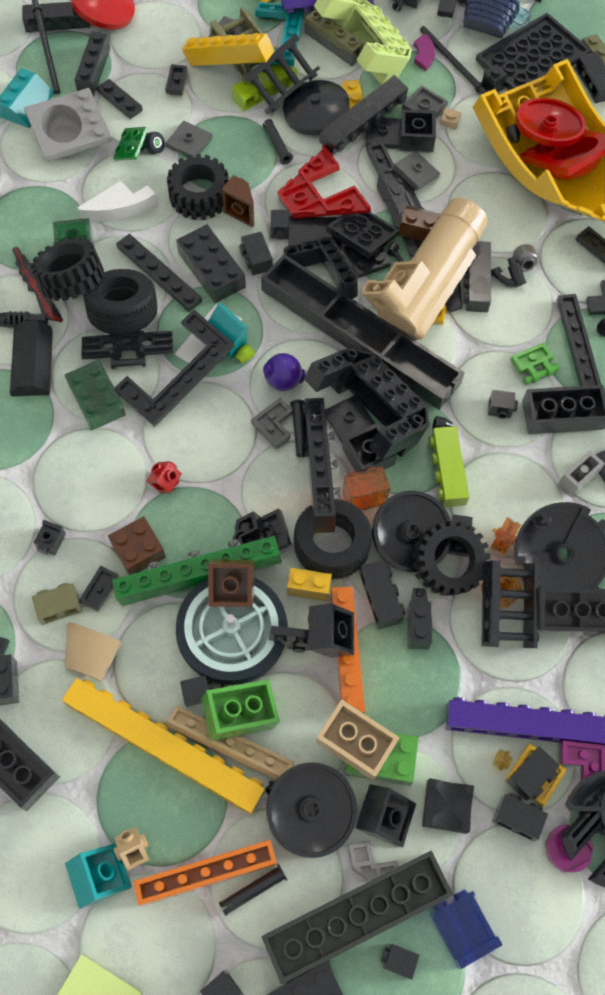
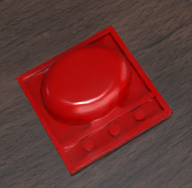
M585 129L582 138L573 145L551 147L538 144L526 149L519 156L525 163L549 170L556 179L572 180L580 178L596 169L602 157L605 156V134Z

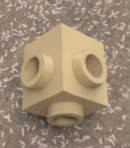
M136 826L114 837L117 847L113 848L118 861H123L128 871L149 860L146 847L149 846L144 833L139 834Z

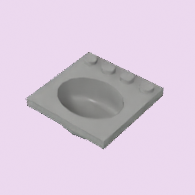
M89 88L24 107L46 162L60 157H73L83 150L112 142L110 132Z

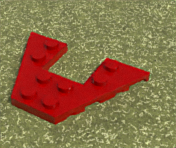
M325 145L322 146V150L315 157L312 156L310 161L298 170V175L294 179H290L277 192L278 198L286 210H289L292 218L371 212V206L355 185L325 199L321 197L312 182L340 170L338 162Z

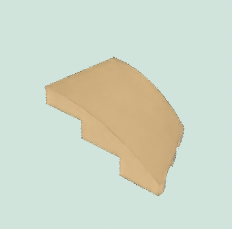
M68 622L65 668L83 677L87 675L102 682L122 643L95 630Z

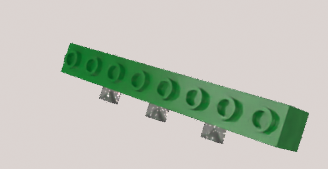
M271 536L242 545L240 540H232L228 542L229 548L205 555H200V551H192L188 553V559L161 567L159 562H151L147 565L148 570L112 580L116 600L121 606L195 587L208 579V563L211 559L254 560V570L282 563L276 538Z

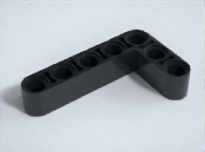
M322 237L284 248V254L303 267L322 263L343 298L353 299L358 296L357 276L333 238Z

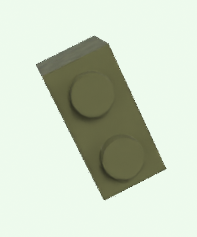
M63 583L55 589L41 590L37 592V595L31 596L37 619L41 625L83 612L73 583Z

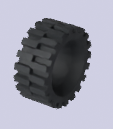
M196 154L195 158L187 155V160L180 158L178 160L179 164L174 163L172 170L169 169L167 176L169 199L173 209L176 208L178 214L183 212V217L188 218L189 215L192 216V220H197V217H201V220H206L208 215L210 218L215 217V212L220 214L223 207L221 189L229 181L228 171L224 168V164L222 162L218 164V159L215 157L213 160H210L209 155H205L204 158H201V154ZM194 179H206L214 182L211 188L203 192H192L183 187L185 183Z
M72 237L71 240L66 238L60 243L56 241L53 246H46L45 251L40 250L37 253L39 257H34L33 263H31L32 273L43 295L50 300L53 298L54 301H59L60 298L66 301L69 297L75 299L78 298V294L85 295L87 294L86 290H93L95 288L94 284H99L101 282L100 278L104 276V268L93 243L90 240L86 241L85 238H80L79 240L77 237Z
M442 522L421 534L420 540L413 547L416 548V551L412 553V559H415L416 563H413L412 567L418 570V574L415 576L418 580L422 579L424 581L422 585L425 588L430 587L432 588L431 592L448 596L471 591L470 589L480 585L479 581L483 580V561L491 559L490 553L485 554L484 549L489 548L487 542L482 544L480 541L484 536L481 533L475 534L476 528L472 525L465 527V522ZM443 539L457 540L467 549L469 565L466 572L459 578H451L444 575L435 563V550Z

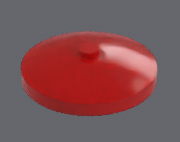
M70 0L74 11L83 20L103 29L115 30L126 27L132 21L135 12L133 0Z
M535 98L522 103L517 110L515 118L516 126L524 136L536 143L551 147H565L577 143L582 138L586 128L585 119L576 108L563 101L551 98Z

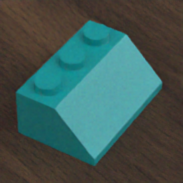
M20 68L0 95V118L30 128L31 124L24 107L50 100L54 95V91L36 73Z

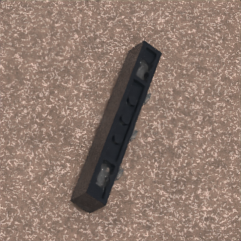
M305 398L304 417L314 533L335 532L336 512L334 500H341V487H333L331 469H338L337 457H330L328 441L335 440L334 429H327L324 398Z

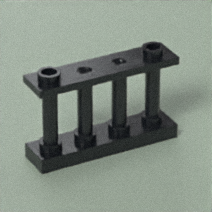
M297 34L293 35L275 50L267 62L260 63L241 79L245 85L248 82L251 85L253 84L267 102L269 107L264 110L265 113L276 111L280 107L279 103L307 79L311 81L318 75L316 72L320 67L317 66L312 70L297 49L296 42L300 40ZM285 51L292 52L307 73L301 80L298 79L284 59L283 53ZM272 62H279L294 83V86L288 91L272 71V66L270 65ZM260 72L267 74L282 95L275 102L258 80Z
M483 561L481 646L499 647L500 641H523V648L538 649L539 563L524 564V569L501 568L500 561ZM500 577L524 578V590L501 589ZM500 598L524 599V612L501 611ZM500 619L524 620L523 633L500 632Z

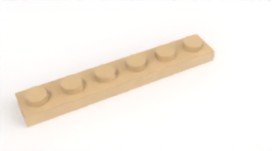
M176 705L166 721L167 727L275 780L294 765V761L242 736L211 741L206 719Z

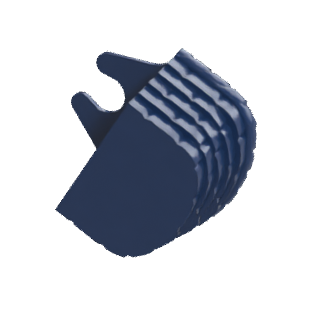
M466 0L463 26L503 39L510 24L512 25L513 20H515L516 15L519 13L520 2L519 0Z

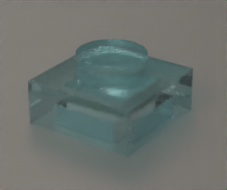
M520 6L519 13L513 22L522 26L531 17L532 12Z

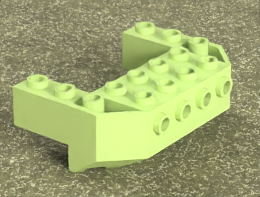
M366 0L316 1L314 7L322 17L332 18L334 22L364 42V47L357 61L365 71L371 72L381 85L393 75L399 77L410 59L412 49L408 45V41L401 37L399 30L391 25L390 19L382 14V10Z

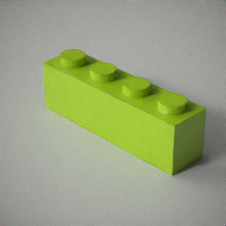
M271 65L272 71L285 89L294 85L281 65ZM290 66L297 76V69L294 66ZM260 72L258 80L268 94L272 97L279 93L267 74ZM241 81L232 86V99L243 111L264 101L259 91L250 82L245 85Z
M457 426L433 428L432 435L429 436V446L433 447L434 452L432 453V464L436 465L437 470L435 471V482H439L438 500H442L444 507L467 505L469 492Z

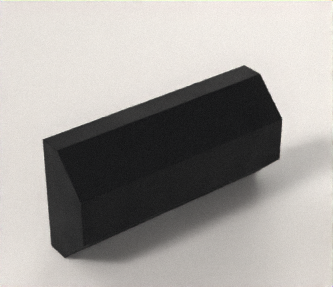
M36 320L22 321L14 327L10 380L11 397L50 395L53 330L50 325Z

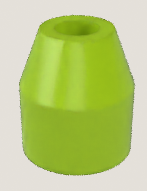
M245 343L238 350L235 358L242 364L249 361L256 353Z

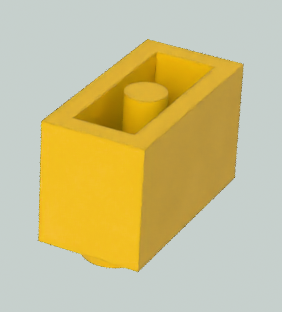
M290 568L287 595L328 602L332 574Z

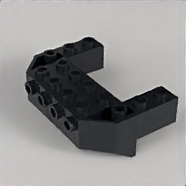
M349 347L312 362L304 377V380L315 392L331 386L338 394L347 390L353 395L357 394L362 404L385 426V428L377 432L369 445L381 460L396 453L400 458L418 444L429 427L428 406L375 354Z

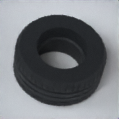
M114 269L103 272L104 276L100 278L101 282L94 284L95 288L93 290H86L87 294L83 295L89 322L95 328L107 334L127 335L146 328L154 320L158 311L153 282L146 275L136 270Z
M334 499L336 512L335 526L347 531L352 539L351 545L346 550L338 553H329L323 551L314 543L313 536L315 533L312 505H309L308 508L306 507L305 511L299 515L294 528V549L298 561L309 571L332 574L331 580L346 578L357 572L360 566L366 562L372 542L371 525L364 512L357 508L356 505L342 499Z

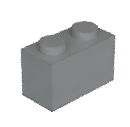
M589 451L562 476L558 485L573 498L599 474L605 463L592 451Z

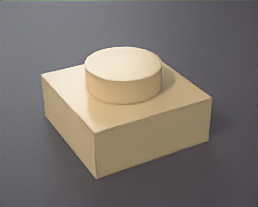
M445 108L440 125L456 129L461 112Z

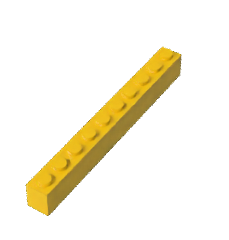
M78 678L75 679L62 699L66 706L251 816L253 815L265 793V788L262 787L263 783L254 777L251 780L243 776L244 772L235 766L229 768L224 765L225 761L217 755L211 757L205 754L206 749L196 743L194 746L186 742L187 738L177 732L175 735L167 731L169 728L158 721L154 724L149 721L150 717L139 710L136 713L131 710L132 706L123 700L117 702L112 699L113 695L108 691L102 689L100 692L95 689V684L85 678L83 681Z

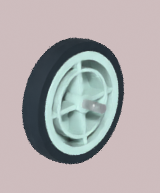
M254 577V603L252 607H210L208 579H206L188 593L180 606L176 619V640L182 657L200 676L205 675L207 680L223 685L244 684L267 673L278 661L285 644H276L274 641L269 640V632L271 626L288 627V621L279 597L261 580Z

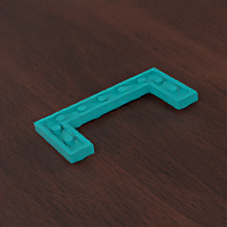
M257 2L255 16L276 18L278 20L286 19L281 45L295 34L300 38L304 17L302 8L296 9L294 13H287L286 10H282L281 4ZM285 51L283 53L284 59L289 66H294L295 56L292 52ZM274 61V62H272V63L270 64V65H274V64H275V65H280L279 62L276 63V61Z

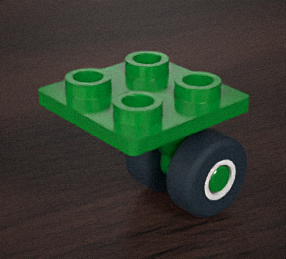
M146 127L125 128L121 134L119 145L115 149L113 159L116 161L136 160L140 150L145 148L151 153H160L165 146L164 137L159 132L148 133V128Z

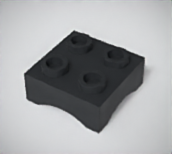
M429 778L426 786L422 826L468 834L471 825L474 786Z

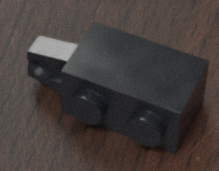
M413 588L411 601L407 608L408 649H429L432 644L431 601H428L426 588Z

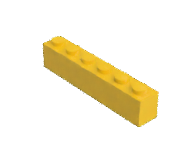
M254 33L246 35H217L214 37L204 36L201 38L191 37L186 41L182 51L190 66L263 63L268 61L274 49L266 33Z

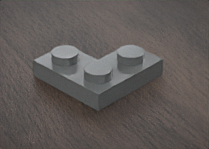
M279 398L252 418L251 424L277 449L291 438V434L280 423L291 416L293 410Z

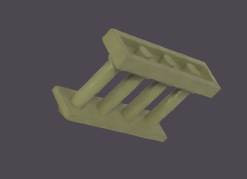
M244 7L240 8V18L224 26L219 25L216 20L210 22V35L212 37L217 35L227 36L225 32L242 24L247 30L240 34H260L263 32ZM260 63L233 65L241 76L244 77L253 67Z

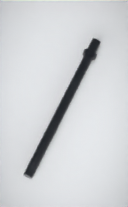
M31 0L33 5L32 12L36 17L54 94H60L61 91L41 14L42 7L39 5L38 0Z
M425 26L420 28V32L430 37L434 46L475 87L474 90L477 93L484 94L488 92L484 84L479 82Z

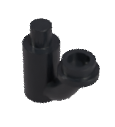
M514 257L507 259L509 263L507 268L511 279L501 274L503 270L500 267L491 270V277L494 276L506 286L516 288L527 283L520 263H516Z

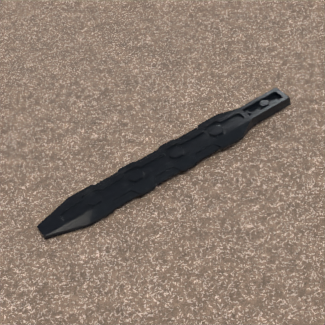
M383 141L367 145L366 151L379 175L377 190L392 215L395 227L400 230L401 220L407 205L420 209L424 208L415 194V189L393 169L394 163ZM403 237L406 244L405 247L413 258L423 241ZM460 281L445 303L446 310L449 313L462 309Z

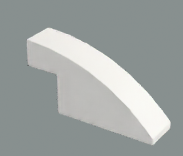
M120 181L77 208L82 221L109 222L137 216L158 206L156 193L148 185L133 194Z

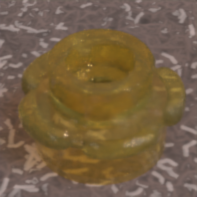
M500 749L497 752L493 765L498 767L500 771L503 768L508 769L512 761V757L509 756L510 751Z

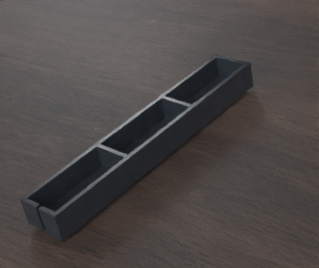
M283 254L261 277V290L346 348L353 347L375 354L417 396L438 410L443 407L450 395L452 396L461 385L464 376L463 371L384 319L378 317L355 300L343 298L337 288L287 255Z

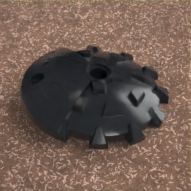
M558 502L538 509L524 521L518 531L514 545L516 565L522 564L524 568V564L539 563L540 578L538 580V587L599 588L598 585L605 577L604 519L597 522L589 516L590 508L573 502ZM562 548L567 550V557L565 559H562L560 556Z

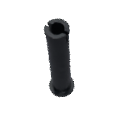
M271 119L265 120L263 127L280 156V162L282 164L290 163L293 155L287 150Z
M296 399L290 402V406L293 410L296 456L300 458L302 453L303 458L308 456L303 407L305 401Z
M279 863L275 869L220 901L221 908L229 903L231 904L222 910L225 916L284 879L287 881Z

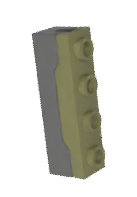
M314 10L305 17V34L350 66L358 62L357 58L364 47L363 41L330 18L322 17L317 10Z

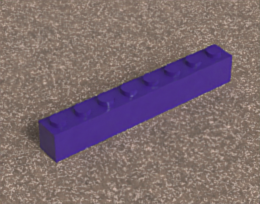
M454 697L453 700H449L447 703L445 730L560 743V741H572L605 745V715L604 717L596 716L594 712L575 714L573 710L569 709L557 712L552 711L550 707L531 709V706L523 704L512 707L506 702H497L494 705L487 704L486 700L468 702L465 698Z

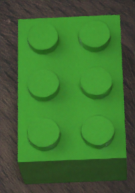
M269 679L206 690L201 698L211 741L272 730L280 722Z
M394 733L400 738L374 780L411 786L414 782L419 737ZM346 763L345 775L369 779Z

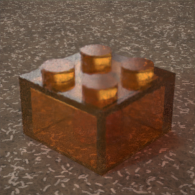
M372 467L364 472H351L344 476L342 490L344 500L356 505L361 511L379 507L389 497L390 485L384 467Z

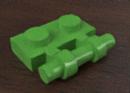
M544 342L511 357V362L519 374L528 373V376L523 378L525 384L536 383L540 378L552 376L554 372L559 370L557 363L553 365L549 363L552 361L553 355ZM538 366H541L543 368L540 371L535 370V368Z

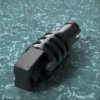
M17 311L0 313L1 327L13 328L22 321L36 320L48 325L47 314H31L28 311L24 313L23 311H19V313Z

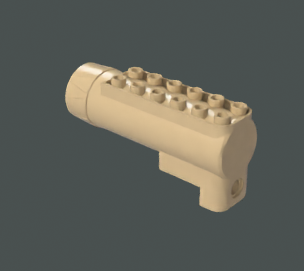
M464 198L452 199L438 216L434 226L411 261L395 262L383 281H367L362 289V294L376 309L378 317L384 319L414 340H420L426 336L430 326L434 323L439 312L445 306L446 301L454 292L455 287L463 278L464 273L476 256L472 248L477 244L488 224L485 212L477 204Z

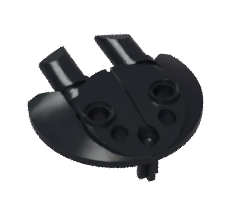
M605 770L593 773L581 780L573 788L566 800L565 806L569 811H580L577 819L560 837L570 861L595 833L605 836ZM605 859L588 878L589 881L604 888Z

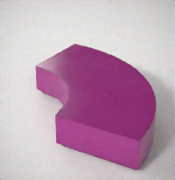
M424 33L414 41L413 46L418 52V55L414 58V63L424 71H427L434 61L435 47L430 37Z

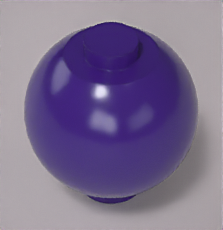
M279 353L272 356L263 367L266 382L277 391H289L295 388L298 383L304 382L306 375L300 362L288 353Z

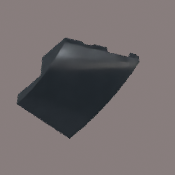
M276 509L262 517L253 511L236 520L235 535L232 540L234 546L275 536L279 551L292 545L284 516L280 509Z

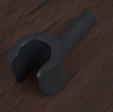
M392 242L388 246L387 254L394 256L399 262H405L397 252L399 245L396 242Z

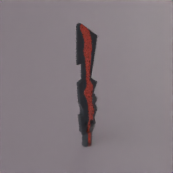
M14 247L12 251L16 258L15 264L19 268V274L23 277L22 280L27 283L28 291L35 292L41 314H47L48 320L63 322L53 300L47 299L43 295L32 273L31 263L18 247Z

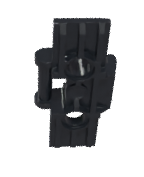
M140 330L127 335L110 334L82 337L81 358H111V369L141 365L146 367V355L173 353L172 331L144 332V330ZM150 341L151 344L148 346H143L142 342ZM108 343L113 344L111 348L103 347L105 344ZM122 351H135L136 356L139 357L120 359L122 358Z

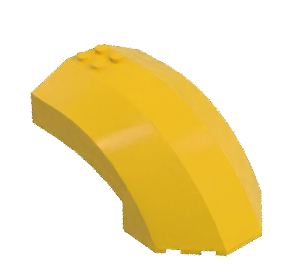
M566 59L554 64L545 76L498 95L496 89L480 95L472 108L495 152L511 174L537 196L592 219L605 222V156L602 157L598 167L589 174L572 180H559L554 178L549 170L525 163L520 159L519 155L539 143L530 140L521 133L520 141L511 144L505 132L506 127L516 124L517 110L522 103L535 98H551L563 101L576 108L585 119L586 130L605 134V122L590 102L569 60Z

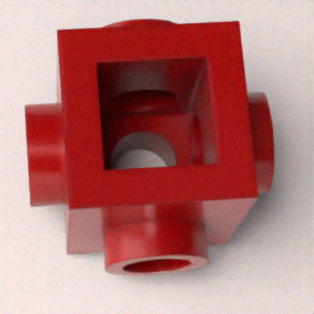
M171 461L157 462L152 467L146 482L159 493H171L172 489L179 483L182 473Z

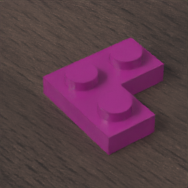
M560 741V764L581 766V780L593 773L605 770V745Z

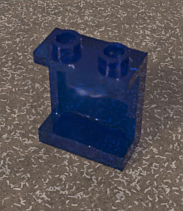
M465 889L453 896L455 900L449 904L444 900L433 907L435 912L430 914L458 969L465 968L502 946L499 937L494 935L474 898V891L467 893Z

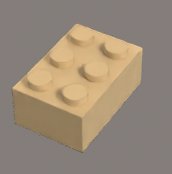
M341 699L318 734L316 743L374 781L400 737Z

